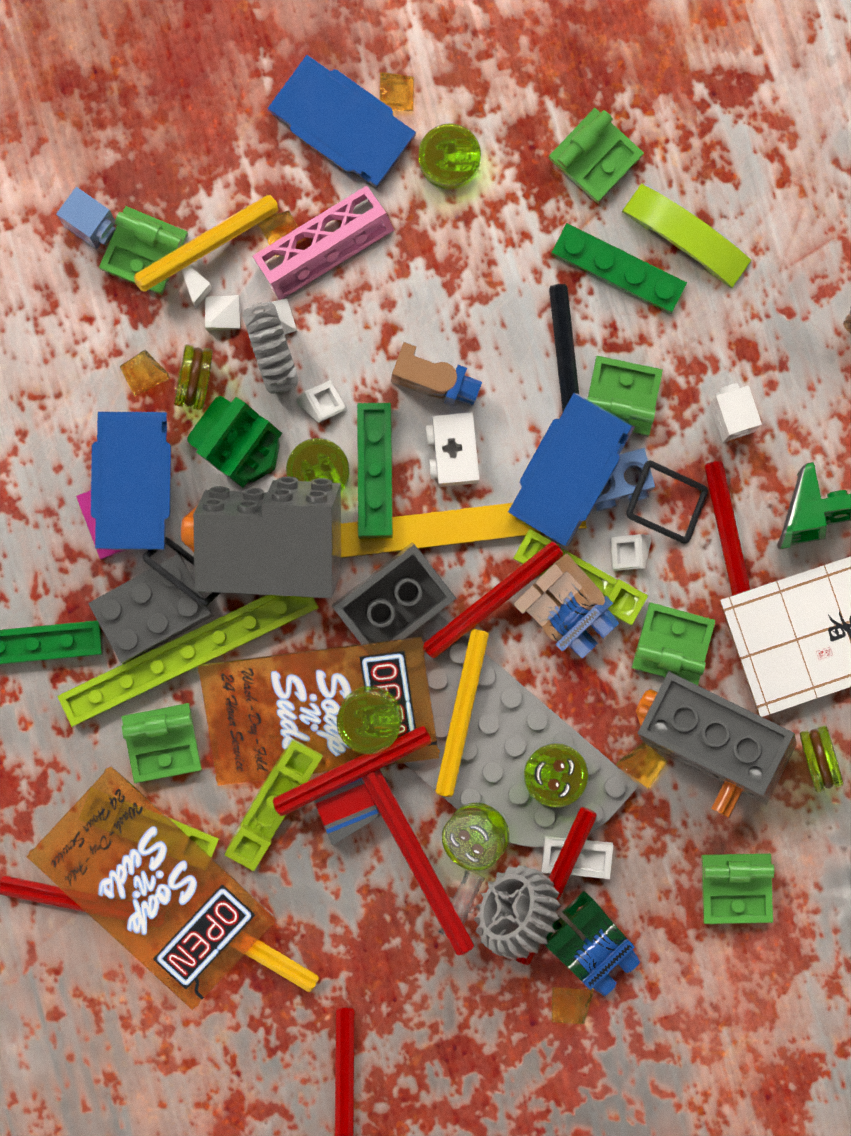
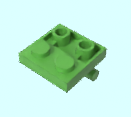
M594 108L549 155L548 159L598 204L640 160L644 152L611 123L613 118L605 110L600 113Z
M125 206L123 213L119 212L114 224L117 226L99 268L102 271L136 284L134 275L184 245L188 232ZM169 278L149 290L163 295Z
M596 356L587 399L634 426L633 434L649 437L651 425L655 417V406L663 369Z
M649 602L631 668L664 678L669 671L698 685L700 676L703 675L705 669V658L716 620Z
M190 703L121 716L123 726H121L122 734L127 743L134 783L202 770Z
M771 853L701 855L704 924L773 923L772 878H774V864H771Z

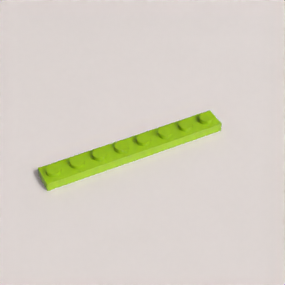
M266 595L72 688L57 697L71 727H74L319 608L313 597Z

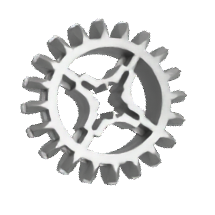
M261 302L245 309L242 316L266 390L270 394L286 392L290 388L296 387L299 378L275 305L272 302L263 304Z
M519 865L517 868L508 867L505 873L497 872L495 882L488 881L489 889L486 893H480L483 897L482 903L475 906L480 911V914L474 918L479 925L475 932L480 935L481 942L488 949L499 956L516 960L517 957L527 958L529 952L538 953L539 943L547 944V934L555 932L552 928L553 922L560 919L555 911L561 906L558 900H556L559 892L553 887L554 883L550 878L544 876L542 872L536 869Z

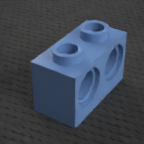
M645 448L620 454V461L608 480L610 484L609 492L601 494L594 505L597 511L617 506L615 500L628 497L629 501H631L636 485H630L625 481L624 472L629 468L642 471L645 462L648 461ZM649 469L638 501L648 498V491H652L655 488L651 469Z

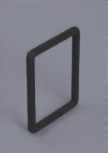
M646 461L626 512L627 518L686 544L691 540L708 494V488L654 461ZM650 467L701 491L685 537L633 514Z
M165 537V544L194 565V557L170 538ZM148 550L143 554L142 559L146 564L199 605L208 606L220 594V592H212L205 599L201 598L150 558L158 550Z

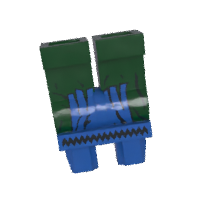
M583 891L562 913L586 938L582 940L558 915L560 919L552 924V928L556 932L554 934L553 932L547 934V944L544 945L590 990L594 988L603 996H607L617 984L608 973L617 964L626 973H629L640 964V960L633 951L635 946L604 913L594 899Z

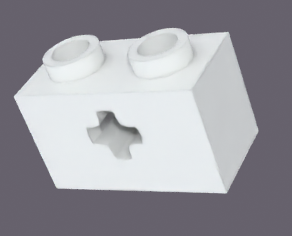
M735 383L720 388L719 392L715 394L716 397L710 403L722 443L754 433L762 425L749 385L740 388L739 384Z
M473 412L432 416V425H426L428 446H435L436 458L429 459L431 479H438V487L479 483ZM449 442H454L456 448L462 449V451L457 452L456 458H450L449 453L443 452V449L448 448Z

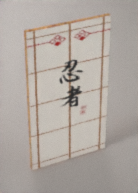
M851 556L719 600L720 608L725 616L756 706V712L759 716L763 717L851 687Z

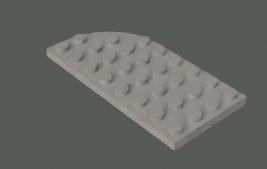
M439 613L406 637L394 651H405L416 729L424 726L432 742L437 741V745L425 746L399 760L434 790H436L469 639L463 635L436 658H431L423 649V644L449 624ZM485 654L454 794L452 797H442L458 811L466 808L482 809L475 817L473 816L470 819L472 823L481 826L487 833L494 835L496 838H499L504 833L506 842L521 846L544 847L545 836L567 838L581 807L589 808L597 813L590 833L595 831L617 812L639 785ZM362 706L360 707V715H364V726L361 727L371 734V731L366 729V723L369 721L368 712ZM548 745H564L573 749L582 758L586 767L587 780L582 793L573 802L564 806H549L539 802L532 796L526 785L529 784L535 788L552 791L548 787V782L551 779H557L560 782V787L553 792L564 790L565 783L561 782L562 773H568V763L564 762V770L557 772L554 770L553 764L559 759L550 758V756L544 754L540 756L535 753L540 748ZM544 761L546 764L541 770L543 785H540L535 780L534 772L536 766Z

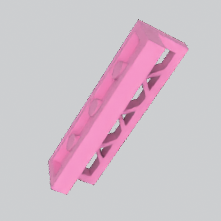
M365 186L252 257L268 280L277 298L282 300L388 235L394 229L383 207L369 187ZM366 199L373 207L362 215L353 214L354 207ZM342 220L341 227L336 231H324L328 222ZM302 238H314L312 245L307 249H295L297 241ZM275 255L285 256L283 263L271 271L265 264V261Z

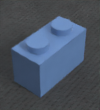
M75 187L56 213L65 228L96 250L101 243L106 245L111 240L116 229L113 227L115 219L110 210L78 187Z

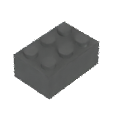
M411 543L333 603L332 607L369 655H376L390 651L457 598L416 545Z
M179 554L159 564L201 598L205 599L201 591H195V580ZM153 568L88 603L122 664L155 649L214 616L209 606L199 605Z

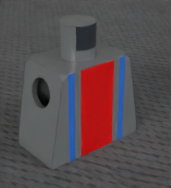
M362 778L314 801L332 845L380 816Z

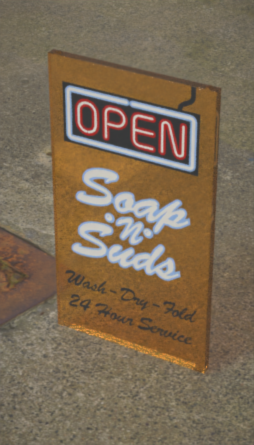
M422 637L199 665L198 674L200 675L217 785L266 780L292 739L323 755L313 774L328 772L371 751L360 749L349 743L339 727L341 706L348 697L362 690L382 692L394 701L393 704H375L376 709L371 713L366 712L364 706L360 707V715H364V726H361L365 734L397 733L394 738L396 739L424 726L431 737L432 742L430 745L391 764L438 759L440 750L437 743ZM386 705L392 711L393 720L387 728H382L387 717L386 711L383 708ZM367 721H376L377 729L375 731H368L366 729Z
M112 765L104 770L99 779L26 856L191 1010L199 1006V1002L277 920L271 912Z

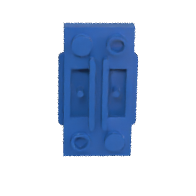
M308 55L305 56L267 108L268 112L287 124L291 132L345 171H353L375 188H378L416 136V132L393 116L392 108L336 69L330 71Z
M573 393L560 419L556 418L550 424L520 479L522 487L508 513L560 544L569 546L582 521L588 518L620 461V453L635 427L581 395Z
M98 412L97 441L92 444L91 516L96 519L95 549L165 550L166 519L170 517L171 445L167 442V413Z

